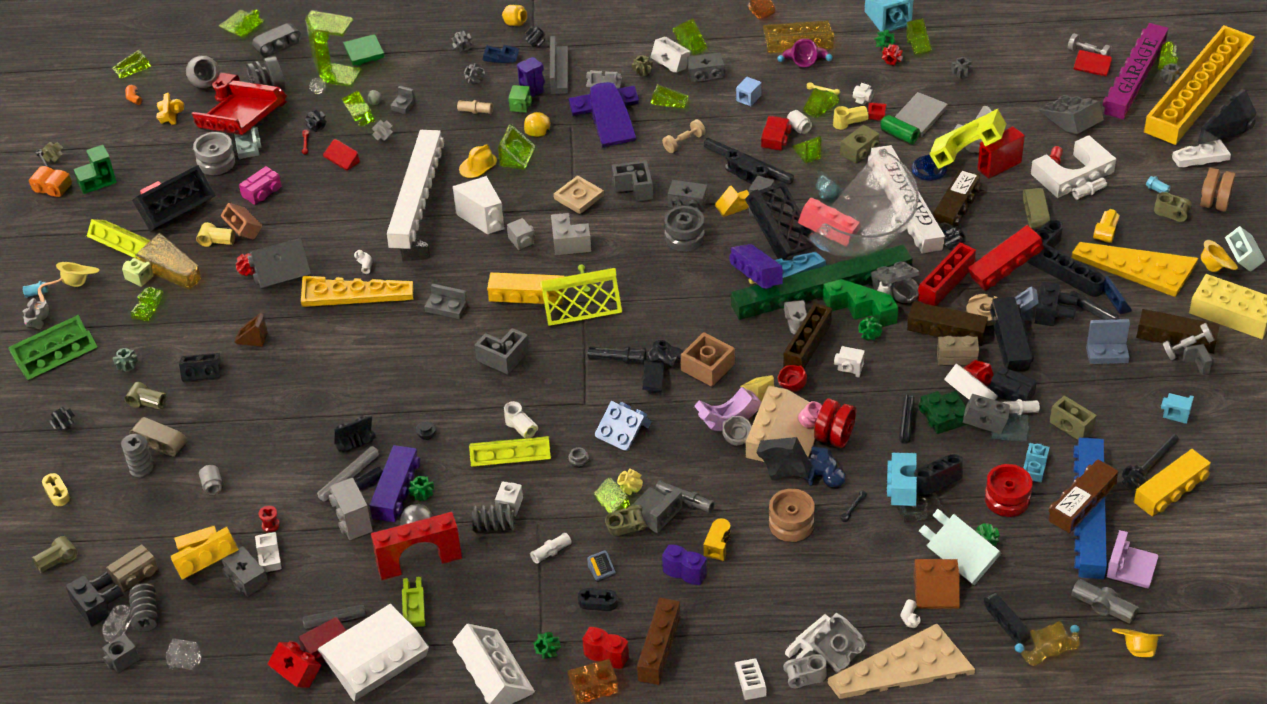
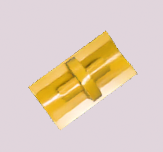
M169 93L164 94V100L157 102V107L160 111L157 113V119L161 124L168 121L171 125L176 124L177 113L184 110V103L179 99L171 100Z

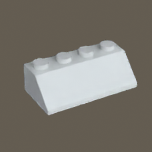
M466 624L453 640L458 655L462 657L466 664V669L472 674L475 684L485 696L484 699L488 704H512L535 692L498 630Z

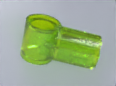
M1167 41L1165 44H1162L1158 70L1164 69L1165 65L1167 66L1171 63L1177 65V46L1173 42Z

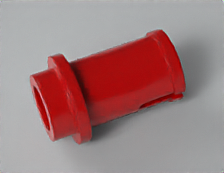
M1055 146L1049 155L1058 165L1061 163L1060 158L1063 149Z

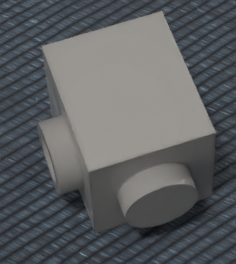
M523 218L507 224L508 238L518 250L534 244L535 231Z

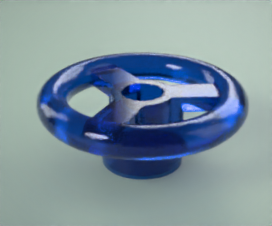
M925 155L914 160L911 169L916 177L922 180L933 181L945 175L947 166L942 167L938 174H934V168L937 166L930 155ZM917 168L928 172V175L920 173Z

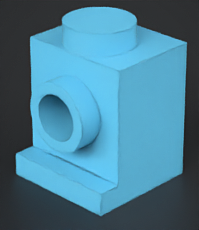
M1169 393L1168 398H1163L1161 409H1164L1163 418L1187 424L1194 396L1186 398Z

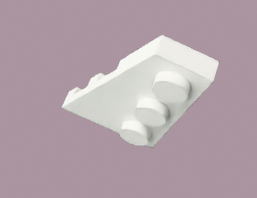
M1219 139L1199 144L1196 147L1188 146L1174 151L1172 158L1178 167H1188L1190 165H1204L1206 163L1230 160L1231 154Z

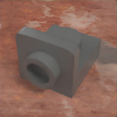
M399 86L398 96L390 105L391 111L407 114L416 103L414 90Z

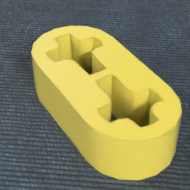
M58 474L46 475L42 483L51 502L56 506L67 504L70 496Z

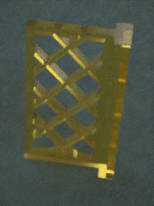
M828 20L763 25L767 53L784 52L792 48L796 41L804 38L812 40L819 48H834L833 30L831 31Z

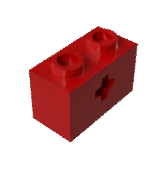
M294 641L279 642L267 665L296 687L310 688L321 664L315 661V656L302 651L298 643Z

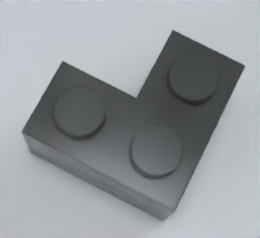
M647 160L612 165V181L615 192L633 190L635 201L653 199V183Z
M513 328L502 340L485 333L475 344L476 361L507 375L529 352L528 335Z

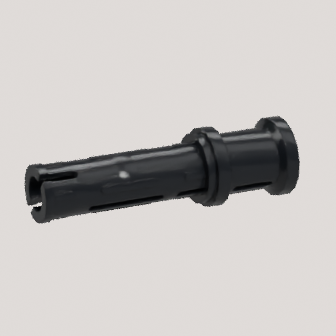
M589 346L587 352L588 358L621 360L626 364L638 362L644 365V360L647 357L646 348L631 349L630 346L624 347V349Z

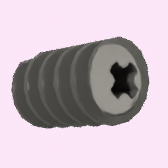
M130 434L123 438L121 447L123 448L130 474L138 478L150 474L154 463L146 438L140 434Z
M501 504L498 505L497 510L494 509L493 505H490L489 511L486 510L485 505H482L481 511H478L477 506L474 505L472 510L473 531L475 525L478 531H482L484 525L487 531H490L492 525L495 531H497L500 524L503 530L507 529L508 524L511 530H514V509L511 510L509 504L506 505L505 510H503Z
M148 583L136 585L129 592L131 626L138 631H150L157 626L156 589Z

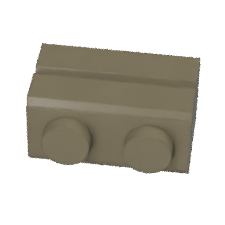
M938 337V365H968L974 360L978 361V337Z
M142 544L106 567L113 582L118 584L122 592L133 588L139 581L145 577L152 576L158 570L154 556Z

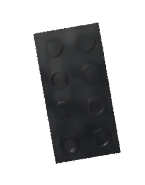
M199 165L140 194L132 201L149 231H152L211 200L216 195Z

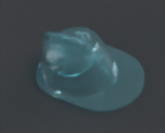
M820 170L817 171L819 177L815 188L819 192L820 198L825 199L827 197L833 199L841 191L843 192L831 177Z

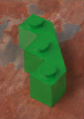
M842 279L824 283L823 300L827 307L832 308V311L848 308L854 320L873 316L879 319L878 324H881L882 327L897 324L898 306L890 294Z

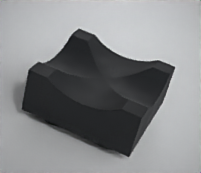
M797 437L760 440L756 453L765 462L771 480L789 475L808 477L812 464Z

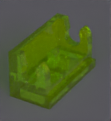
M358 90L342 98L354 121L364 118L363 121L358 123L359 126L375 122L371 110Z

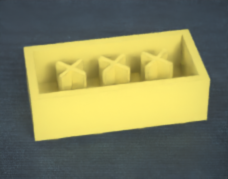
M1206 274L1192 297L1189 314L1263 339L1267 332V295Z

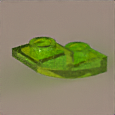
M146 287L138 296L139 303L130 312L131 318L149 321L160 303L163 290Z

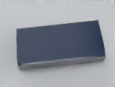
M1105 276L1103 291L1118 313L1121 315L1131 312V307L1108 276Z

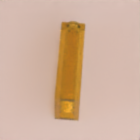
M160 233L135 254L136 259L145 263L147 261L150 262L154 275L189 290L201 279L198 265Z

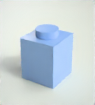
M746 77L736 87V101L748 106H752L761 96V82Z

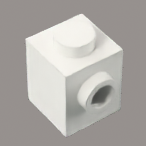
M502 482L495 498L496 510L499 504H501L503 510L509 504L511 510L514 509V516H516L523 500L522 485Z

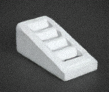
M757 659L735 662L744 699L748 700L766 696V685ZM753 671L755 672V673H751V674H746V675H744V673L753 672Z

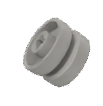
M210 132L201 135L194 142L193 149L196 162L204 174L220 175L233 168L235 155L232 141L228 135L221 132Z

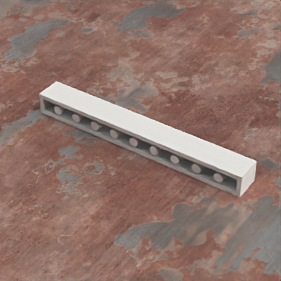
M420 130L387 231L389 248L410 249L412 242H415L416 231L419 230V220H422V209H425L426 206L425 199L429 197V188L432 187V178L435 177V168L438 167V158L441 157V148L444 147V138H441V131Z

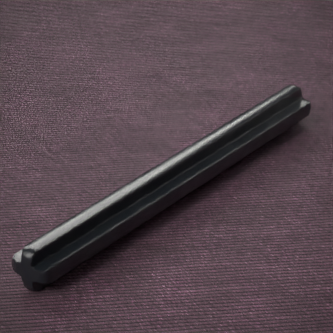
M711 138L704 140L705 148L725 156L728 150L734 149ZM745 154L755 161L768 167L767 175L782 182L784 181L787 184L793 182V174Z

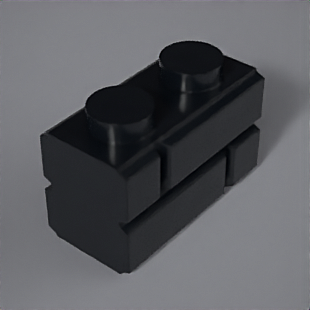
M1000 366L991 379L990 390L998 397H1003L1011 402L1018 399L1030 401L1035 394L1037 381Z

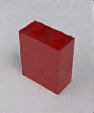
M1012 126L1004 130L1001 139L987 146L984 145L983 141L980 142L977 170L990 179L1022 162L1025 135Z

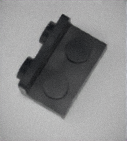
M220 353L182 356L179 362L181 380L185 382L219 378Z

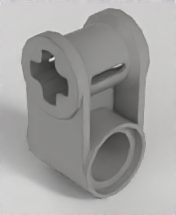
M804 300L784 303L785 317L793 334L797 332L807 315Z
M815 654L804 658L791 659L783 665L784 671L788 674V684L791 688L821 683L827 677L826 660L822 655Z

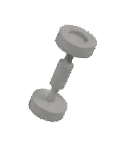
M1075 33L1069 39V50L1074 51L1078 45L1093 53L1098 52L1106 56L1111 55L1112 46L1105 45L1102 50L1097 49V46L1080 43V35Z
M1207 323L1200 325L1203 333L1195 337L1190 336L1174 347L1171 346L1169 341L1164 342L1163 346L1170 360L1177 358L1174 350L1190 346L1204 336L1209 343L1214 341L1215 339Z

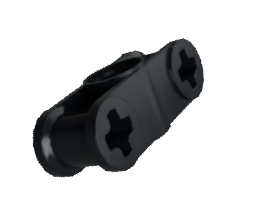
M736 149L726 152L727 163L725 168L728 172L733 173L750 184L754 182L757 176L766 178L768 173L766 165L755 161Z

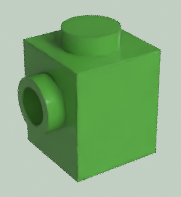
M513 85L509 95L510 111L527 113L528 106L532 104L529 86Z

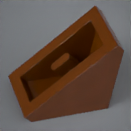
M262 313L258 314L241 327L234 342L240 345L263 347L268 334L264 315Z

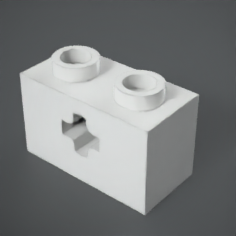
M662 37L655 40L650 58L654 59L658 64L668 67L672 72H679L686 69L687 57L690 56L691 51L667 37Z

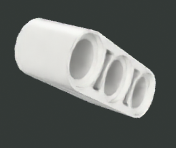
M955 364L944 379L968 399H970L972 393L993 400L998 397L958 364Z

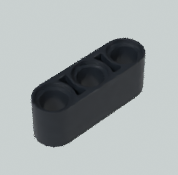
M950 454L914 471L916 493L927 495L962 479L963 457L957 454Z

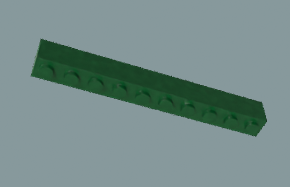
M904 244L783 277V284L773 285L772 288L766 289L759 285H754L731 292V306L739 320L784 308L785 302L801 300L806 302L823 297L824 283L842 279L861 286L873 283L871 272L877 271L879 267H891L897 262H905L912 266L913 258Z

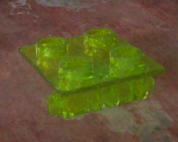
M240 9L220 24L219 27L243 38L262 24L264 20L259 18L260 12L257 9L251 10L249 13Z

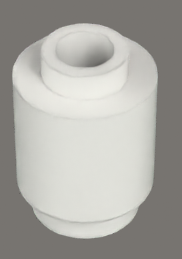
M794 110L787 116L789 124H792V128L798 133L806 134L810 131L812 123L800 111Z

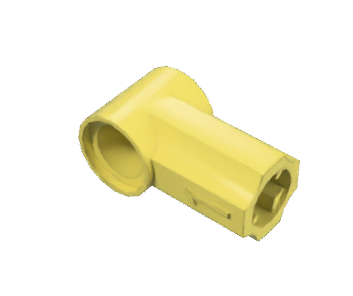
M843 106L835 108L833 126L836 129L843 130L849 124L868 120L867 108L865 106L850 109Z
M204 223L196 240L205 247L210 246L212 243L233 245L235 231L232 229L216 228L211 223Z

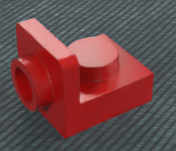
M974 360L963 367L986 387L990 385L991 379L994 376L991 364Z

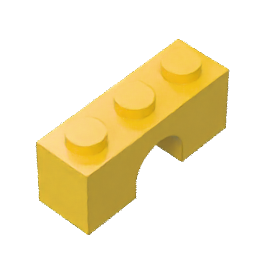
M227 527L208 536L209 539L203 544L194 548L189 546L171 555L172 562L181 579L239 550Z

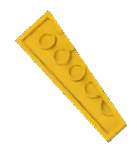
M303 276L302 307L413 300V281L372 279L370 282H363L361 279L356 278L353 281H344L343 278L326 280V277Z

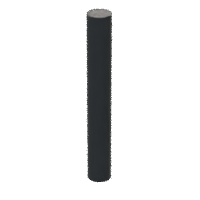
M1173 434L1141 467L1148 472L1179 440V437Z

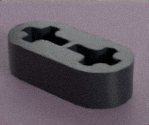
M584 588L578 593V604L582 609L612 611L618 605L617 594L613 590Z

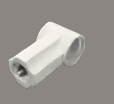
M509 402L505 405L506 425L515 428L524 438L533 437L538 430V426L522 411L521 405L518 402Z

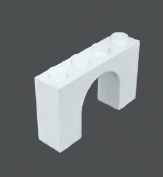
M1086 136L1075 141L1073 153L1085 165L1084 168L1075 170L1063 168L1046 154L1032 161L1031 175L1059 198L1088 181L1093 182L1112 174L1115 170L1116 158L1092 137Z

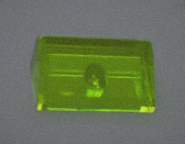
M611 477L607 478L593 493L595 498L609 513L630 507L627 495Z

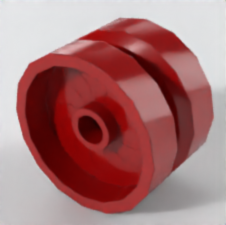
M827 399L823 403L815 423V440L827 443L830 440L832 446L844 448L854 428L856 407L848 404L840 407L839 401Z
M1003 464L993 468L987 475L985 491L987 507L992 512L1005 517L1018 516L1024 513L1030 505L1032 478L1024 468L1014 464Z

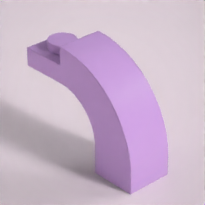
M741 387L729 401L722 405L712 406L699 400L695 408L699 411V417L704 420L711 430L722 431L724 421L731 416H743L748 420L759 410L762 402L754 392Z

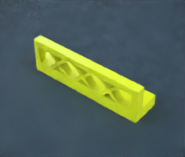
M91 219L87 237L140 261H146L149 249H158L160 245L106 220Z
M549 436L471 443L469 445L471 466L551 459Z

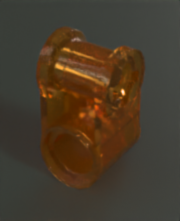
M750 0L748 4V9L759 20L775 13V6L770 0Z

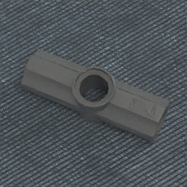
M1078 579L1072 590L1071 596L1090 604L1092 609L1099 615L1106 616L1110 614L1132 624L1138 613V606L1119 598L1118 594L1109 587L1100 589L1082 579Z

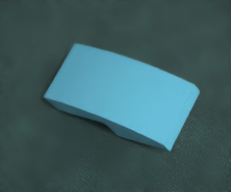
M1029 443L1023 468L1030 474L1032 481L1042 482L1050 447Z

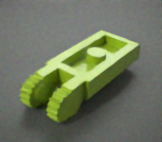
M416 577L417 588H410L408 578H404L402 589L403 617L413 627L425 626L421 577Z

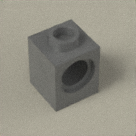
M125 634L102 647L105 654L103 657L105 664L108 668L113 667L117 673L140 660L136 646Z

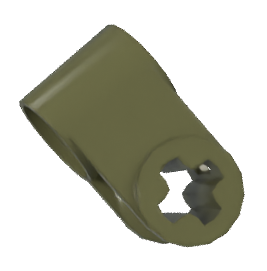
M1161 192L1157 195L1154 212L1159 216L1182 222L1186 220L1187 212L1191 209L1192 204L1186 198H1181L1168 192Z
M633 505L609 513L605 519L609 533L614 536H620L645 529L647 523L643 520L642 506ZM615 521L620 522L618 526H611V524Z

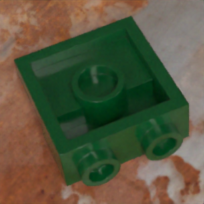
M937 391L921 396L920 403L918 404L919 410L926 416L929 426L933 427L936 434L969 425L962 423L966 406L956 391L944 395Z

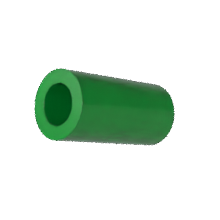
M891 115L883 117L880 123L882 131L910 144H914L920 134L919 128Z

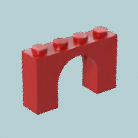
M452 512L371 533L376 564L381 580L402 575L399 558L405 549L417 543L429 542L435 544L442 564L462 559L458 528Z

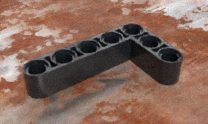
M1049 220L1036 232L1042 238L1044 249L1026 262L1089 296H1100L1103 293L1104 275L1054 249L1061 241L1063 224L1059 220Z

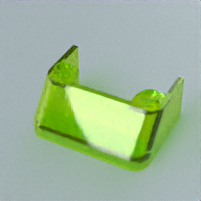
M310 11L305 21L312 60L320 78L327 83L352 87L362 69L331 63L327 41L329 40V34L343 37L354 21L353 18Z

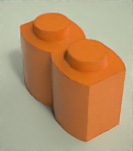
M41 166L31 176L29 183L31 189L37 193H47L50 196L61 197L72 184L70 174L65 171Z

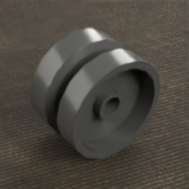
M679 206L668 211L664 219L665 241L667 245L674 250L684 252L700 247L705 237L704 216L702 212L691 206Z

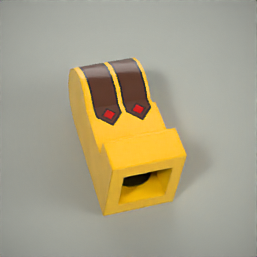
M720 518L712 523L703 544L704 556L724 561L726 556L725 542L730 539V523L728 520Z

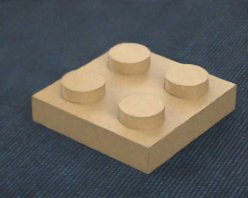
M576 176L554 193L556 201L579 214L604 196V190L580 176Z

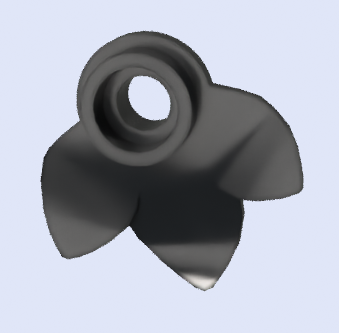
M658 340L653 343L652 349L648 352V358L650 362L662 360L669 366H673L676 358L681 359L683 351L678 347L671 346L665 340Z

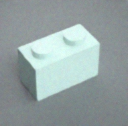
M1239 226L1225 237L1237 262L1250 272L1266 261L1253 236Z

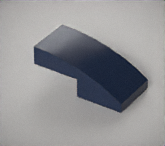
M487 45L482 60L494 63L516 62L520 49L508 45H503L502 49Z

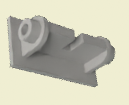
M590 70V72H587L588 80L586 87L610 82L614 83L616 88L619 89L622 77L618 72L605 71V76H602V71Z

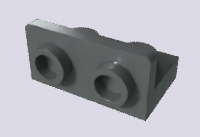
M432 284L431 296L424 306L425 312L460 319L468 305L467 292L461 289Z

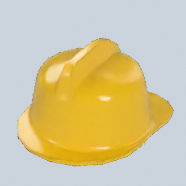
M487 144L471 149L468 159L460 165V174L466 178L479 177L496 165L497 158L492 154Z
M1211 240L1204 242L1205 248L1201 253V260L1209 271L1218 272L1223 267L1231 270L1238 268L1236 263L1219 244Z
M1112 629L1114 632L1124 634L1127 649L1137 657H1153L1157 649L1158 637L1163 636L1162 634H1147L1127 629Z

